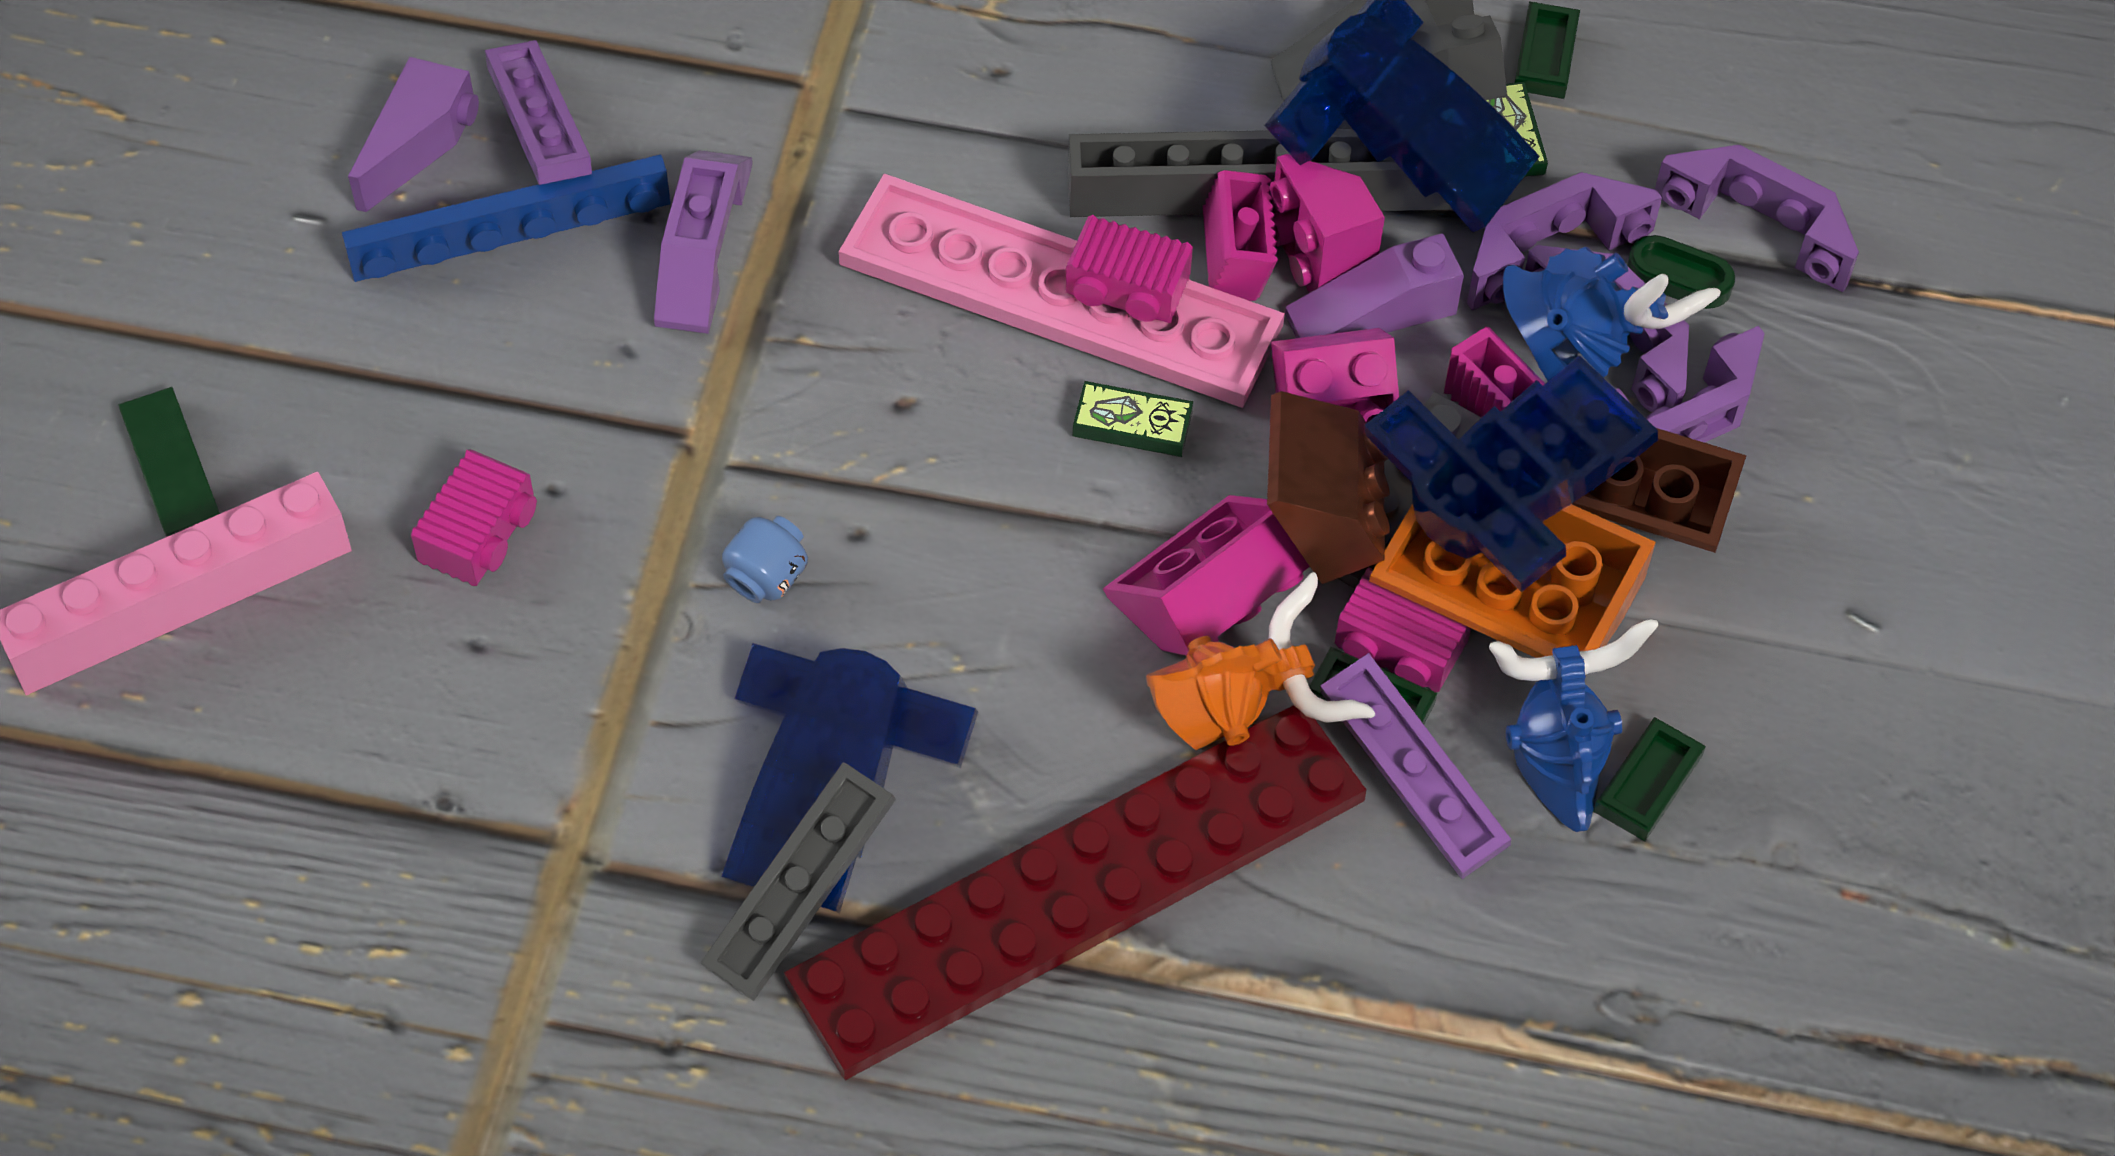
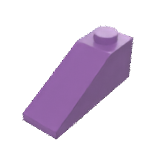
M409 57L348 175L356 210L369 211L457 144L465 126H471L474 123L479 108V99L477 95L473 94L469 71Z
M1442 233L1390 247L1285 307V315L1296 338L1380 328L1389 333L1456 315L1464 274Z

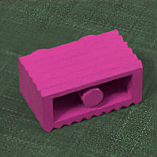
M1223 170L1217 173L1218 178L1214 179L1215 185L1211 186L1212 191L1209 192V198L1206 199V204L1203 205L1209 287L1249 301H1256L1260 298L1278 261V258L1275 256L1278 250L1274 247L1277 242L1274 239L1276 232L1273 230L1275 223L1272 221L1274 214L1271 212L1274 207L1271 204L1273 197L1270 195L1269 186L1271 179L1261 174Z
M1094 215L1088 216L1066 265L1065 293L1074 295L1078 301L1088 306L1105 304L1126 310L1130 316L1140 321L1150 322L1157 319L1171 323L1176 307L1179 305L1180 298H1182L1183 290L1186 288L1187 281H1189L1193 246L1189 242L1181 243L1178 239L1171 240L1168 236L1160 237L1157 233L1150 234L1147 230L1139 231L1136 227L1129 228L1126 224L1118 225L1115 221L1108 222L1105 218L1097 219Z
M1490 327L1481 329L1451 349L1444 394H1451V401L1458 402V405L1482 418L1480 430L1487 431V438L1495 439L1494 445L1502 446L1501 453H1508L1509 460L1518 461L1555 435L1553 431L1557 428L1555 426L1558 422L1556 418L1560 415L1558 412L1563 401Z
M466 450L465 457L460 459L459 466L454 468L453 475H449L447 483L442 486L441 492L436 494V498L434 501H431L429 509L425 510L423 518L419 519L417 527L412 529L411 538L417 560L422 565L438 569L442 574L448 573L452 578L457 577L462 582H468L471 586H477L487 570L494 572L501 566L508 549L507 540L515 528L526 527L534 515L537 499L533 493L530 474L474 450Z
M1368 567L1360 583L1356 586L1354 593L1351 595L1349 602L1346 603L1344 610L1341 611L1334 643L1338 648H1342L1345 653L1358 659L1369 653L1380 668L1387 667L1391 673H1395L1399 677L1421 687H1429L1431 691L1439 692L1467 644L1471 628L1369 582L1370 575L1374 569Z

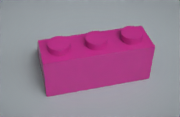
M1228 495L1105 586L1103 590L1107 598L1162 651L1187 655L1188 645L1194 639L1209 636L1212 642H1219L1218 636L1231 626L1244 623L1255 617L1262 609L1260 604L1276 592H1283L1296 586L1303 579V572L1310 566L1268 507L1267 499Z

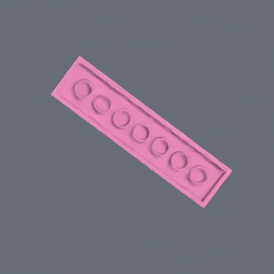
M885 173L839 250V265L1241 408L1244 407L1272 350L1271 342L1277 340L1282 330L1285 315L1283 312L1191 280L1187 281L1186 288L1183 290L1182 298H1180L1179 305L1176 307L1171 323L1157 319L1150 322L1140 321L1130 316L1126 310L1105 304L1100 306L1085 305L1078 301L1074 295L1065 293L1066 265L1077 240Z

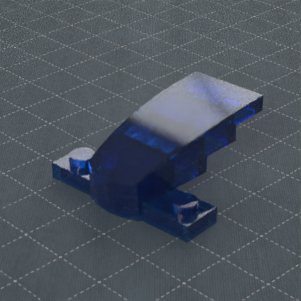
M1368 0L1356 15L1350 16L1312 48L1304 61L1299 84L1264 126L1298 164L1302 165L1316 156L1342 122L1346 120L1378 162L1391 156L1424 197L1438 192L1472 232L1486 227L1540 156L1476 90L1436 56L1411 39L1424 22L1405 0Z
M1578 356L1546 384L1542 385L1536 380L1501 412L1494 406L1460 439L1446 428L1409 390L1364 425L1366 436L1411 481L1412 505L1416 520L1427 536L1446 551L1466 559L1483 553L1521 592L1566 557V545L1542 522L1596 488L1658 441V430L1581 356Z
M752 643L734 699L739 703L785 717L757 777L721 877L754 888L843 762L882 788L885 785L893 748L961 768L978 715L977 709L909 689L900 674L887 661L866 651L846 648L822 651L816 660L813 661ZM864 846L820 908L840 914L856 858L862 857Z

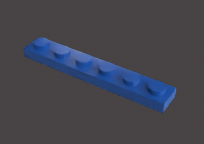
M660 154L595 170L590 175L542 185L537 184L344 231L342 236L354 282L370 278H381L394 272L422 265H434L447 259L479 251H491L499 246L532 238H543L552 233L584 225H596L605 220L637 212H649L657 207L670 205L667 170Z

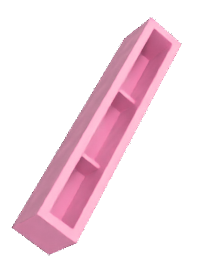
M317 471L0 609V642L25 695H29L351 552L352 549L342 514Z

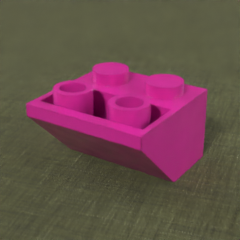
M1290 154L1277 157L1275 180L1270 183V193L1273 197L1272 205L1274 206L1271 211L1274 214L1272 221L1275 223L1273 230L1276 232L1274 239L1277 241L1275 246L1283 247L1289 257L1293 278L1300 287L1306 286L1308 292L1311 293L1379 254L1385 216L1360 176Z
M1380 328L1271 342L1276 393L1283 391L1358 410L1370 429L1377 428L1380 430L1385 438L1388 449H1391L1402 434L1393 336Z

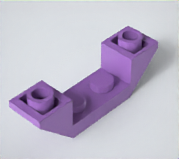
M1741 145L1666 155L1661 162L1654 190L1658 191L1662 196V201L1666 202L1669 206L1700 219L1719 192L1733 198L1739 204L1748 206L1780 222L1788 229L1804 234L1805 237L1795 268L1809 275L1817 282L1825 283L1841 292L1845 290L1859 251L1835 192Z
M699 150L684 158L661 242L654 314L655 327L709 334L720 292L717 262L732 204L742 205L753 164L752 157Z
M1580 172L1490 211L1472 273L1467 299L1468 306L1473 311L1491 302L1497 304L1505 301L1503 291L1505 268L1509 265H1516L1523 269L1525 256L1522 252L1530 249L1538 241L1558 232L1567 233L1574 230L1583 221L1588 223L1608 250L1627 242L1635 243L1637 240L1648 236L1654 231L1662 196L1654 189Z
M1536 245L1529 250L1525 271L1540 272L1545 270L1548 266L1549 257L1562 253L1566 248ZM1593 252L1595 254L1605 255L1606 259L1612 255L1610 253ZM1629 267L1628 272L1614 281L1620 289L1628 290L1632 286L1640 288L1646 284ZM1683 320L1661 329L1643 328L1642 334L1630 333L1629 335L1636 347L1645 353L1639 359L1631 388L1640 404L1651 412L1661 407L1668 406L1673 408L1681 404L1686 390L1689 324Z
M1756 326L1741 334L1730 333L1720 338L1711 348L1703 380L1707 383L1708 387L1697 392L1692 399L1673 408L1665 406L1653 411L1644 421L1619 388L1602 396L1591 395L1582 399L1571 409L1564 437L1565 444L1567 445L1581 405L1704 443L1740 427L1751 393L1765 333L1759 326Z

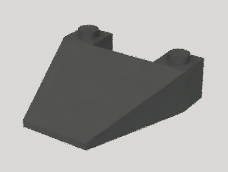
M1354 0L1271 60L1272 71L1287 115L1455 107L1507 96L1501 37L1490 15L1484 17L1474 15L1473 0Z

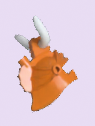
M1315 572L1310 573L1277 606L1269 624L1268 640L1256 646L1253 644L1234 648L1222 642H1212L1209 636H1202L1189 643L1186 659L1146 675L1147 687H1150L1156 709L1169 727L1193 749L1198 750L1225 737L1227 745L1230 746L1246 741L1250 737L1247 728L1259 717L1271 690L1282 691L1285 689L1293 705L1305 716L1322 722H1339L1351 719L1373 718L1375 716L1374 710L1367 704L1355 700L1326 701L1317 697L1308 686L1306 678L1314 675V661L1307 645L1292 646L1290 633L1294 620L1311 602L1318 586V577Z

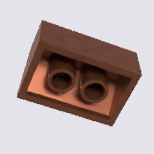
M1280 391L1271 395L1268 507L1310 568L1317 574L1322 584L1384 561L1385 535L1390 532L1388 518L1384 511V498L1389 496L1390 493L1384 474V461L1389 459V450L1384 436L1379 429H1370L1358 410Z
M1581 405L1550 495L1601 518L1716 553L1747 455Z

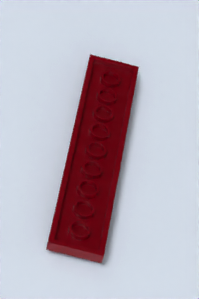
M1292 705L1248 728L1250 737L1243 743L1230 746L1227 745L1225 740L785 971V984L846 1081L1365 801L1367 789L1317 721L1305 716L1297 707Z

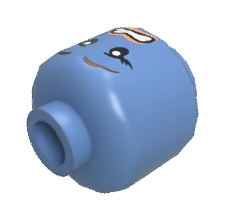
M776 516L773 521L762 517L749 519L722 553L723 565L726 568L723 574L724 579L736 592L754 603H760L762 599L772 601L782 598L807 566V553L800 543L804 538L803 533L793 523L781 516Z

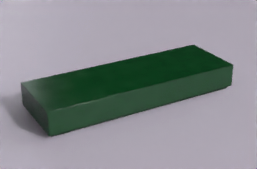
M173 387L118 404L165 536L168 537L220 514Z

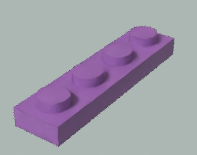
M537 41L485 50L488 71L538 184L542 185L592 174L589 152Z
M1369 653L1320 686L1321 694L1326 701L1355 700L1369 705L1374 710L1375 716L1373 718L1351 719L1342 722L1461 879L1511 846L1509 835Z

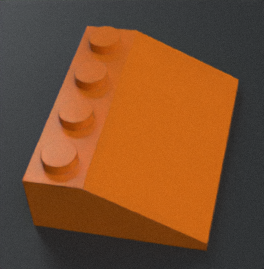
M1445 448L1386 547L1385 560L1376 564L1370 575L1369 582L1495 640L1509 644L1513 648L1532 657L1540 658L1553 655V648L1577 645L1579 651H1588L1606 646L1623 621L1645 580L1656 542Z

